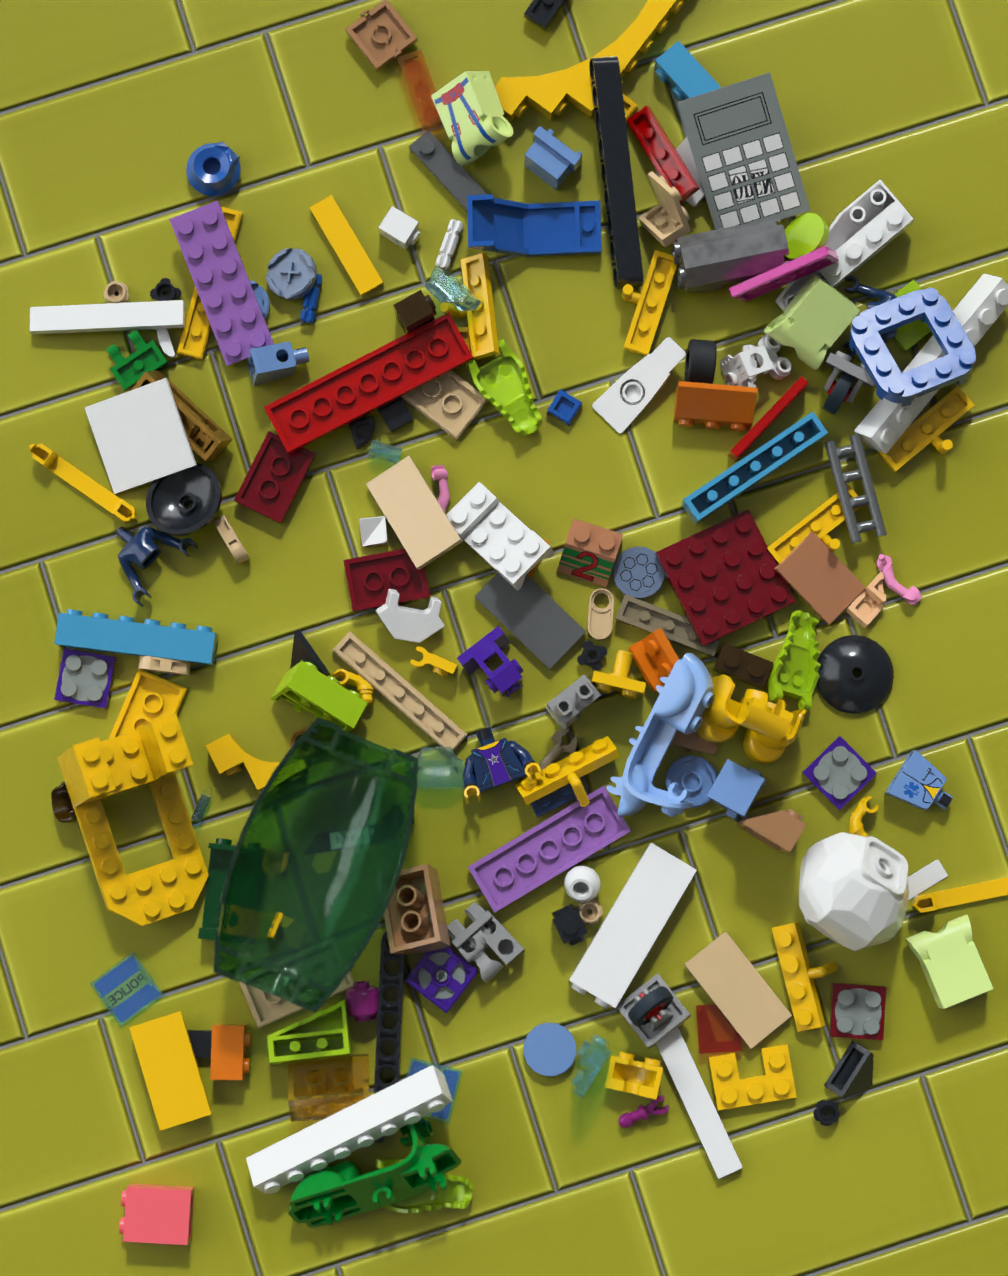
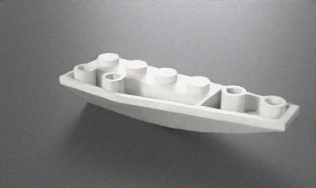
M881 180L877 181L839 213L829 227V238L825 246L836 251L839 261L814 273L833 288L842 283L847 276L857 271L914 223L913 217ZM812 274L787 284L775 301L783 312Z

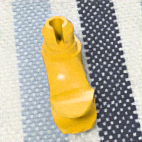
M344 669L336 670L333 673L334 677H340L343 680L339 681L341 686L352 685L356 687L357 693L367 702L366 706L373 703L372 696L375 690L364 678Z
M872 796L861 799L851 814L849 833L868 837L863 828L862 818L866 813L876 812L879 807L877 804L872 809L867 808L866 803L869 799H872Z

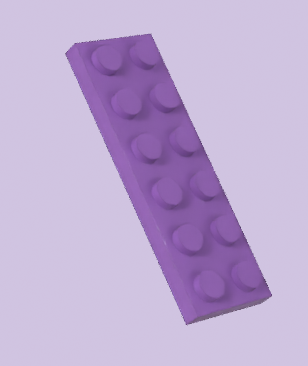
M217 200L169 219L226 365L230 366L248 359L249 351L252 348L273 345L274 341L219 201Z
M604 786L587 795L590 801L589 805L581 807L578 801L468 866L494 913L631 831L623 817L618 816V809Z

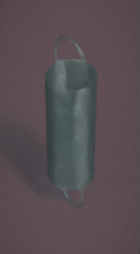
M201 794L191 817L193 821L201 822L211 795Z

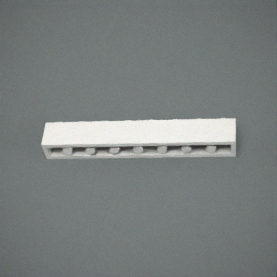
M983 274L953 310L973 346L978 343L1008 306V284L1003 278ZM934 335L902 373L945 356ZM938 390L913 399L912 404L901 407V404L890 402L885 398L883 400L880 399L854 432L860 434L861 440L869 448L886 454Z
M432 1065L247 1157L246 1160L253 1186L265 1194L275 1193L282 1186L290 1182L300 1181L304 1175L312 1171L322 1170L327 1164L337 1159L346 1158L351 1152L361 1147H368L375 1140L383 1136L392 1135L399 1128L407 1124L417 1123L421 1120V1117L431 1112L441 1111L445 1105L453 1102L444 1074Z

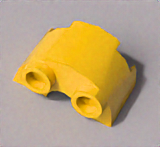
M619 1051V1056H611L605 1088L657 1100L663 1067L660 1066V1060L645 1057L643 1062L635 1060V1054Z

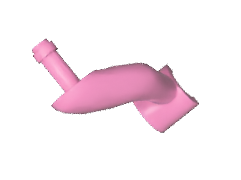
M435 465L431 467V476L433 481L438 480L440 491L438 502L443 510L446 511L450 501L447 482L448 472L443 465Z
M880 554L877 566L879 571L884 574L883 581L885 585L900 595L908 604L916 605L922 597L920 591L914 586L907 589L899 584L894 577L892 559L887 555Z

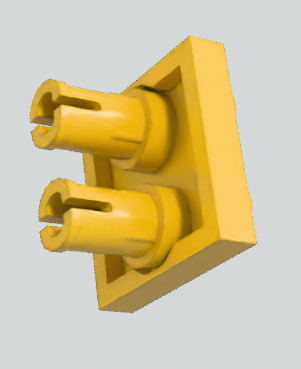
M618 650L613 671L610 674L594 671L591 683L596 686L595 688L598 692L610 694L611 690L621 692L620 697L636 700L637 696L642 697L646 683L632 680L628 676L633 653Z

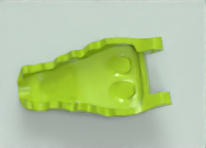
M504 339L498 341L501 355L479 368L474 359L466 362L475 386L483 397L494 405L509 421L518 435L525 436L533 433L541 426L542 417L534 404L532 391L528 384L523 364L507 346Z
M798 610L791 614L786 639L773 663L768 678V692L771 701L778 702L779 699L783 698V695L797 699L799 709H805L807 712L812 707V695L820 677L818 670L821 666L817 662V657L820 655V651L817 650L819 642L814 639L816 636L815 626L819 623V620L815 619L810 613Z
M404 1158L376 1159L375 1167L382 1169L401 1162ZM446 1173L444 1174L448 1183L446 1190H443L440 1184H438V1191L436 1193L429 1189L414 1198L383 1208L407 1214L419 1213L424 1210H438L444 1207L465 1209L472 1199V1183L467 1178Z

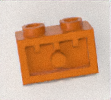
M659 628L641 641L628 647L629 652L633 653V659L652 692H657L656 685L664 687L665 683L660 678L669 677L679 658L663 630Z

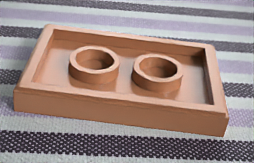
M810 532L774 568L822 620L829 625L866 588L814 532Z

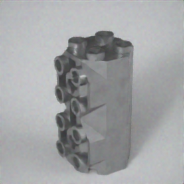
M776 217L677 237L676 242L673 243L671 254L674 258V265L678 264L679 274L676 275L679 290L685 289L686 293L693 291L704 293L719 290L723 285L747 281L790 262H784V255H789L784 227L782 224L779 225L780 218Z

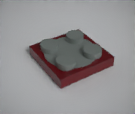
M832 983L829 1036L883 1040L886 987Z

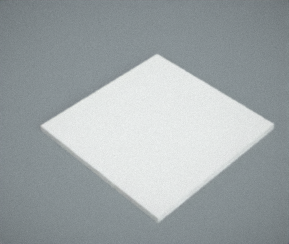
M167 378L85 407L114 494L197 465Z

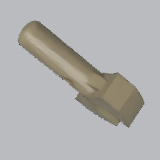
M569 729L556 731L551 737L554 740V747L538 764L541 770L553 764L562 753L568 752L572 754L576 750L577 736L574 737L569 745L560 746L562 737L565 736Z

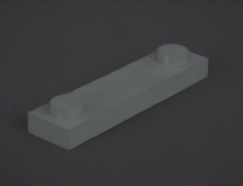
M429 130L409 146V150L466 212L467 195H487Z

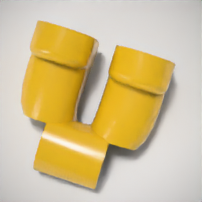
M725 674L713 677V694L715 697L712 704L705 708L701 716L703 721L697 730L701 738L714 744L725 742L734 736L741 725L747 728L743 747L749 759L760 764L774 762L779 759L786 746L793 743L798 736L807 710L800 709L788 712L785 710L787 704L784 700L779 699L777 704L767 702L768 693L753 689H747L740 702H736L730 699L736 686L731 677Z

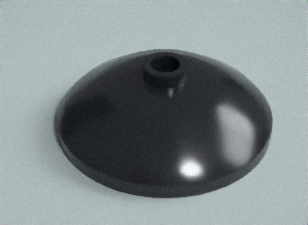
M196 463V466L152 482L146 497V510L150 520L159 530L173 536H186L200 531L214 519L221 505L222 489L216 475L206 466ZM193 503L192 507L187 509L188 505Z
M859 635L838 638L828 644L817 659V662L821 665L818 670L820 677L816 684L822 698L831 707L841 712L858 714L870 711L886 699L892 688L894 671L891 659L885 649L870 638ZM854 668H858L861 671L859 678L852 675Z

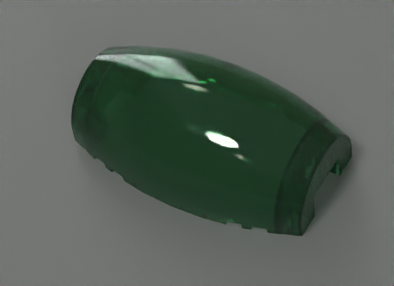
M319 717L299 737L275 768L256 799L239 835L228 866L220 898L213 960L214 973L237 982L240 981L315 1013L339 987L363 950H365L393 895L410 839L418 780V758L394 748L390 750L342 730L343 727ZM276 912L283 913L274 938H268L267 935L270 928H273L272 922Z

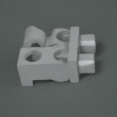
M584 674L548 702L546 710L563 730L581 717L579 712L599 698L601 694Z
M474 902L464 911L473 921L468 928L465 929L457 918L447 928L449 935L453 938L452 943L469 963L474 961L478 965L481 978L487 983L504 968L502 963L489 959L484 953L488 946L493 949L506 965L521 953L524 948L489 910L485 911Z

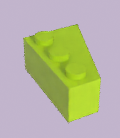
M302 660L284 674L271 697L276 702L281 698L293 704V710L299 713L304 709L316 716L315 721L344 735L354 729L367 705V702L362 699L360 694L353 690H347L340 685L337 679L325 676L318 671L314 664Z
M343 1000L326 1010L317 1012L311 1017L268 1035L270 1064L276 1066L353 1057L346 1001Z

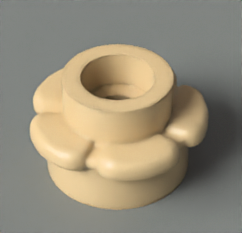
M110 282L104 290L105 300L109 301V303H126L129 299L127 285L123 282ZM119 292V295L115 296L114 293Z
M595 899L578 904L577 910L583 923H588L589 925L596 924L599 921V917L603 915L602 906L598 905V901ZM591 909L592 914H588L587 910Z

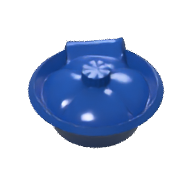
M224 142L202 145L189 157L186 167L187 178L192 187L201 194L207 196L223 195L229 192L238 182L241 171L240 156Z

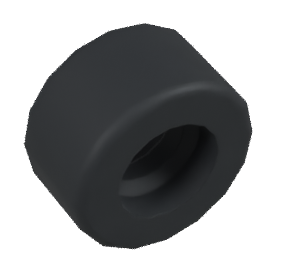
M691 339L689 341L685 362V382L713 384L717 358L715 341Z

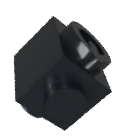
M573 904L551 913L553 916L552 920L563 944L569 942L570 946H573L585 940L583 935L588 932L577 908H574Z

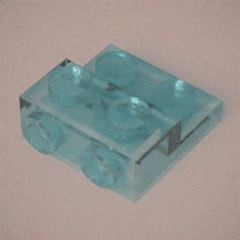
M596 1033L590 1038L589 1042L584 1039L576 1052L579 1056L577 1059L578 1063L585 1068L583 1070L578 1068L571 1079V1084H573V1093L583 1098L611 1054V1050L608 1048V1041Z

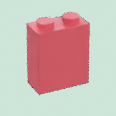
M129 1184L127 1189L122 1191L121 1206L125 1207V1218L121 1217L119 1233L123 1234V1242L188 1245L191 1242L194 1187Z

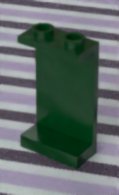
M216 838V843H209L208 848H211L209 876L207 878L202 927L199 928L198 939L253 944L262 874L260 860L263 848H258V842L242 841V846L232 845V840Z

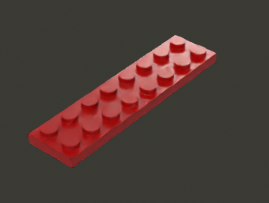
M448 312L264 406V409L289 455L466 364V362L473 359V356Z

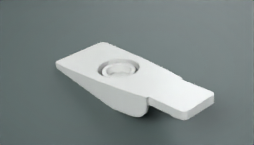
M667 337L651 354L645 356L622 375L593 403L592 407L618 433H623L658 394L669 379L670 372L686 356V352L672 338Z

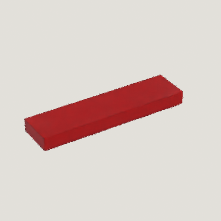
M644 106L627 120L628 125L658 174L665 178L670 187L674 186L682 197V200L679 201L680 204L700 189L649 106Z
M801 376L733 447L728 456L737 461L807 387L808 381Z

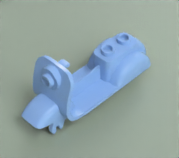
M686 653L682 659H679L675 663L669 677L660 678L665 685L664 687L656 685L660 695L645 725L635 727L637 731L641 732L638 739H629V742L634 747L627 759L623 776L611 777V781L616 783V787L606 786L608 792L621 796L618 808L619 817L637 813L648 802L662 806L661 811L671 817H675L676 814L682 815L685 808H692L693 802L686 800L690 795L689 789H684L681 796L676 794L677 782L670 784L668 791L658 789L652 783L677 730L684 734L696 732L702 724L703 718L701 716L705 708L712 704L715 697L711 676L702 661L693 653Z

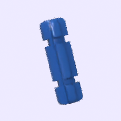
M317 274L312 289L304 295L302 306L304 310L301 311L300 320L306 324H313L316 314L314 311L317 310L320 294L319 287L322 284V275Z

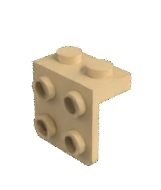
M651 171L647 175L659 204L639 216L638 219L641 226L666 248L676 242L677 237H682L691 231L687 222L690 217L679 202L682 200V197L674 186L670 187L662 175L658 177Z

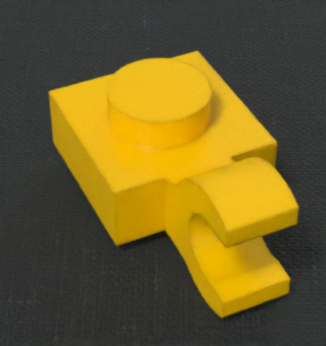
M416 647V651L423 654V659L419 662L411 659L410 663L413 666L423 667L430 665L434 667L432 672L447 678L448 674L454 676L458 668L457 664L431 654L423 647Z

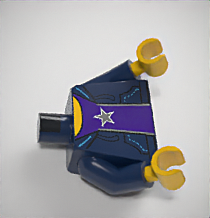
M491 727L476 732L481 747L471 750V755L465 760L462 774L465 802L469 804L468 798L473 795L477 796L478 802H480V793L525 776L528 777L530 782H534L531 777L533 773L539 772L541 776L544 774L529 751L516 741H507L506 738L495 741Z

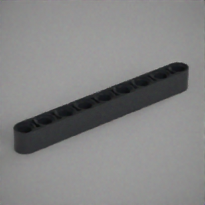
M617 56L590 58L589 70L614 285L616 289H622L626 284H630L632 287L643 286V268L619 60Z

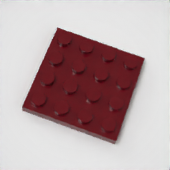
M749 509L655 553L702 647L796 602L786 581L774 569L777 563L767 550L768 546Z

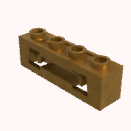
M159 370L146 371L132 390L166 377ZM168 380L191 448L205 461L217 459L232 441V438Z

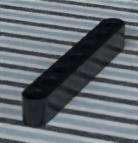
M387 931L381 939L374 1094L400 1082L405 954L390 953V948L386 942L388 937ZM389 960H394L400 965L398 974L390 975L386 972L385 965ZM388 987H394L398 991V999L394 1002L387 1001L384 997V990ZM386 1014H393L397 1018L396 1027L386 1028L382 1021L383 1017ZM392 1041L396 1046V1052L392 1055H385L381 1050L382 1043ZM384 1068L392 1069L395 1074L394 1080L384 1082L380 1077V1071Z

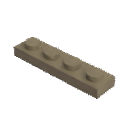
M626 594L615 619L649 633L661 628L668 640L714 657L720 639L702 647L686 617Z

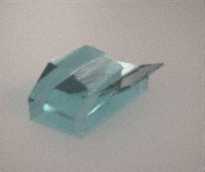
M437 266L431 273V279L425 285V288L440 302L453 303L460 311L476 310L481 303L450 272Z
M422 747L417 758L411 761V788H464L462 777L464 761L457 758L451 747Z

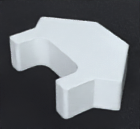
M389 589L386 603L376 610L394 639L421 643L445 626L439 617L442 602L437 597H430L428 608L419 610L398 606L399 593L397 590Z

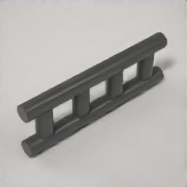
M860 434L850 436L851 445L836 448L834 441L824 443L852 544L862 541L860 533L875 530L877 537L887 535ZM855 455L858 470L843 473L839 458ZM861 480L865 495L850 498L846 483ZM868 505L872 520L857 523L853 508Z

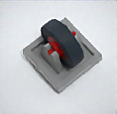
M837 351L836 354L830 353L824 365L832 368L833 371L823 388L828 391L827 394L829 395L823 409L834 415L839 410L842 402L852 403L861 384L869 388L874 385L864 364L861 363L857 366L851 363V357L840 351ZM840 372L841 374L839 375L837 381L834 380L837 373ZM856 380V383H855L853 389H851L850 387H851L853 381Z
M658 973L616 1006L649 1050L691 1017L690 1013Z

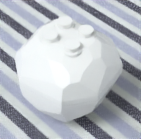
M841 832L815 843L808 849L802 859L800 870L799 907L804 914L806 922L828 938L854 951L888 942L898 932L906 915L909 897L907 860L902 854L871 836L865 837Z

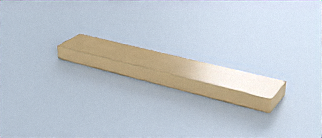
M349 631L332 650L449 754L467 736L461 728L352 632Z

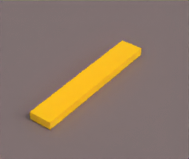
M221 207L233 239L236 242L243 213ZM195 286L177 354L203 361L212 327Z

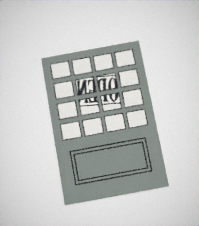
M770 72L677 102L715 230L779 217L781 220L810 211Z

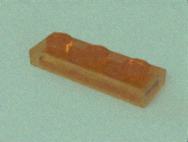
M422 49L398 57L397 60L422 130L426 131L443 125L431 97L437 91Z

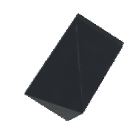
M299 629L294 632L290 669L302 660L314 664L318 671L325 676L330 675V672Z
M852 1040L824 1086L844 1099L872 1086L874 1054Z

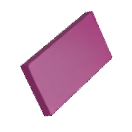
M824 246L729 288L732 297L748 302L835 264L839 261L836 251Z

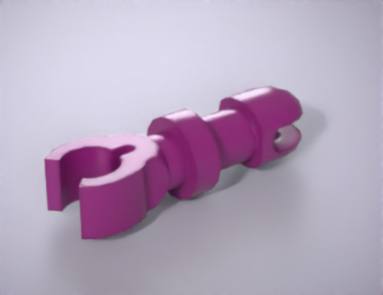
M664 1095L657 1096V1100L652 1099V1102L646 1106H643V1104L638 1106V1109L631 1113L626 1112L622 1114L618 1119L619 1125L622 1128H629L639 1120H648L650 1115L666 1113L669 1110L668 1105H665L663 1108L656 1106L659 1101H664Z

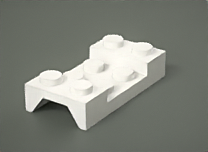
M480 482L446 514L461 539L517 591L522 587L526 574L540 560L551 558L555 554L552 548L540 536L523 524Z

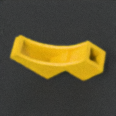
M227 734L206 745L219 774L223 775L226 773L228 777L240 772L242 770L241 765L245 764L257 790L261 791L264 789L266 793L280 786L278 782L287 777L291 781L303 775L302 770L307 768L302 757L286 762H266L256 759L246 753L231 734Z

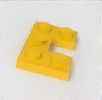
M788 1044L760 1048L765 1074L746 1078H739L735 1052L709 1056L717 1110L797 1098Z

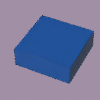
M560 389L549 406L547 413L569 426L581 407L582 402Z

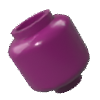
M369 981L354 982V987L348 989L345 994L348 1015L355 1018L357 1022L376 1019L378 1014L379 988L369 985Z

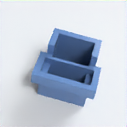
M539 126L533 133L534 143L524 154V166L557 191L571 172H575L579 167L582 153L579 150L575 153L554 137V131L551 129L546 131Z
M727 759L707 797L713 803L726 809V815L729 818L739 822L741 816L745 819L748 818L749 814L747 812L760 788L762 786L765 787L767 781L759 771L753 768L749 771Z

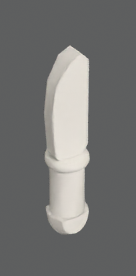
M155 329L163 352L170 358H175L176 354L168 330Z

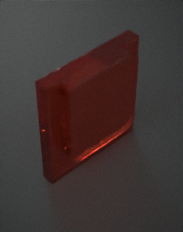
M716 1004L696 1005L699 1054L742 1051L741 1036Z

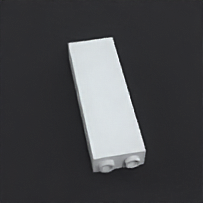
M649 843L569 978V981L573 982L571 988L584 996L588 991L596 996L594 1002L606 1009L610 1005L616 1008L697 870L653 843Z

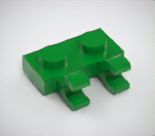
M137 329L128 334L137 348V351L124 358L115 344L106 349L116 364L110 370L124 391L135 386L146 371L159 370L168 364L155 342L152 340L146 344Z

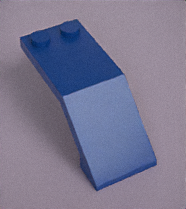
M493 194L467 195L469 248L521 257L602 254L600 200L526 204L494 198Z

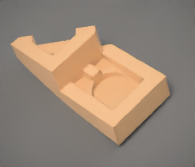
M882 572L870 582L845 610L863 628L883 609V604L886 602V594L883 591L884 574Z

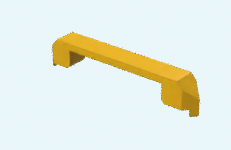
M29 445L32 458L123 522L131 523L137 521V510L133 506L101 486L45 445Z
M1008 877L917 895L911 907L919 913H924L940 908L1008 895Z

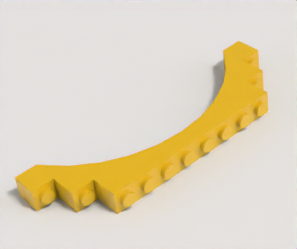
M648 0L637 19L624 33L592 58L617 56L621 79L626 72L631 74L638 64L636 60L641 52L643 54L648 52L654 42L651 39L656 33L661 34L669 23L667 18L671 13L676 14L684 1ZM590 58L568 69L540 76L501 77L495 85V89L504 111L503 117L510 123H512L515 117L519 119L526 111L527 103L551 121L555 115L559 117L568 105L567 101L591 119L594 115L589 70Z

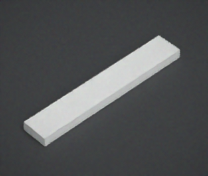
M184 300L30 307V333L32 335L185 328Z
M677 1027L656 1045L718 1179L743 1167Z

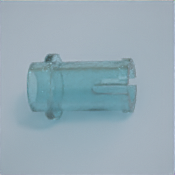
M378 439V441L372 440L368 455H372V459L378 457L397 464L402 448L382 443L381 439Z

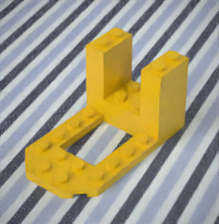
M177 714L152 720L139 730L100 742L98 737L75 744L57 757L107 910L139 926H144L193 909L209 874L176 778V774L193 765ZM149 784L173 859L126 875L101 799Z

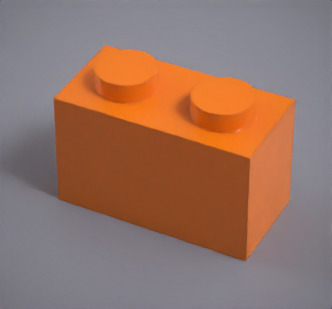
M212 1025L210 1080L245 1079V1074H250V1058H246V1047L251 1046V1031H247V1025Z

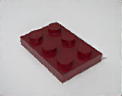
M268 431L234 501L282 525L316 454L302 447L288 455L279 436Z
M405 548L343 560L353 612L381 607L386 603L389 589L397 590L399 593L398 604L430 598L425 567L418 570Z

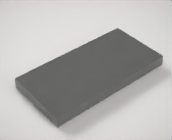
M497 573L475 596L488 611L549 669L586 633L527 574L522 587L517 591Z

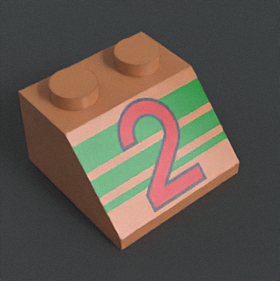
M573 518L557 572L606 588L624 534Z

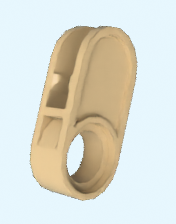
M222 515L215 519L213 522L237 563L241 564L248 560L250 557L226 516Z
M599 588L592 592L588 607L587 630L590 637L598 641L608 638L613 627L614 596L609 590ZM605 594L609 599L608 606L598 608L594 604L596 595Z
M152 656L139 657L138 669L190 675L191 662Z

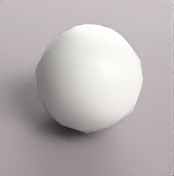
M584 865L574 867L564 878L566 894L574 901L580 903L591 901L600 891L601 882L599 876L590 867Z

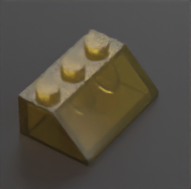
M369 1054L289 1064L288 1104L291 1122L326 1119L370 1097Z

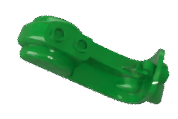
M421 1117V1120L417 1123L407 1124L399 1128L403 1135L409 1133L407 1137L400 1139L402 1145L408 1147L413 1144L410 1154L404 1160L392 1166L362 1175L360 1169L351 1161H343L337 1165L309 1173L296 1187L291 1196L289 1215L295 1222L306 1223L311 1228L326 1224L332 1226L333 1222L340 1223L342 1219L414 1198L429 1189L436 1193L438 1191V1184H440L443 1190H446L448 1183L444 1174L458 1167L461 1164V1159L454 1150L446 1145L431 1144L430 1137L433 1136L431 1123Z

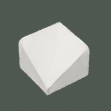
M385 516L359 519L362 547L388 545Z

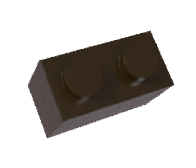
M421 290L393 305L395 316L405 334L435 319L434 315L437 314L436 306L430 295L424 296Z
M724 643L721 646L712 670L762 689L766 684L774 662Z

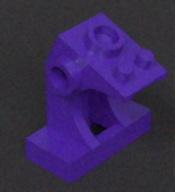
M499 626L457 657L469 675L480 667L489 678L485 682L494 694L499 691L501 696L506 695L509 698L515 691L523 687L521 684L523 681L521 673L524 670L515 659L510 661L501 651L510 642ZM497 655L503 664L491 672L485 663Z

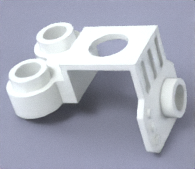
M766 334L758 341V347L740 352L734 357L727 355L720 361V368L726 385L744 386L745 380L760 373L764 375L769 373L776 380L784 379L791 372V362L787 358L777 356L776 353L780 350L781 344ZM752 354H755L760 368H755L751 365L750 356Z

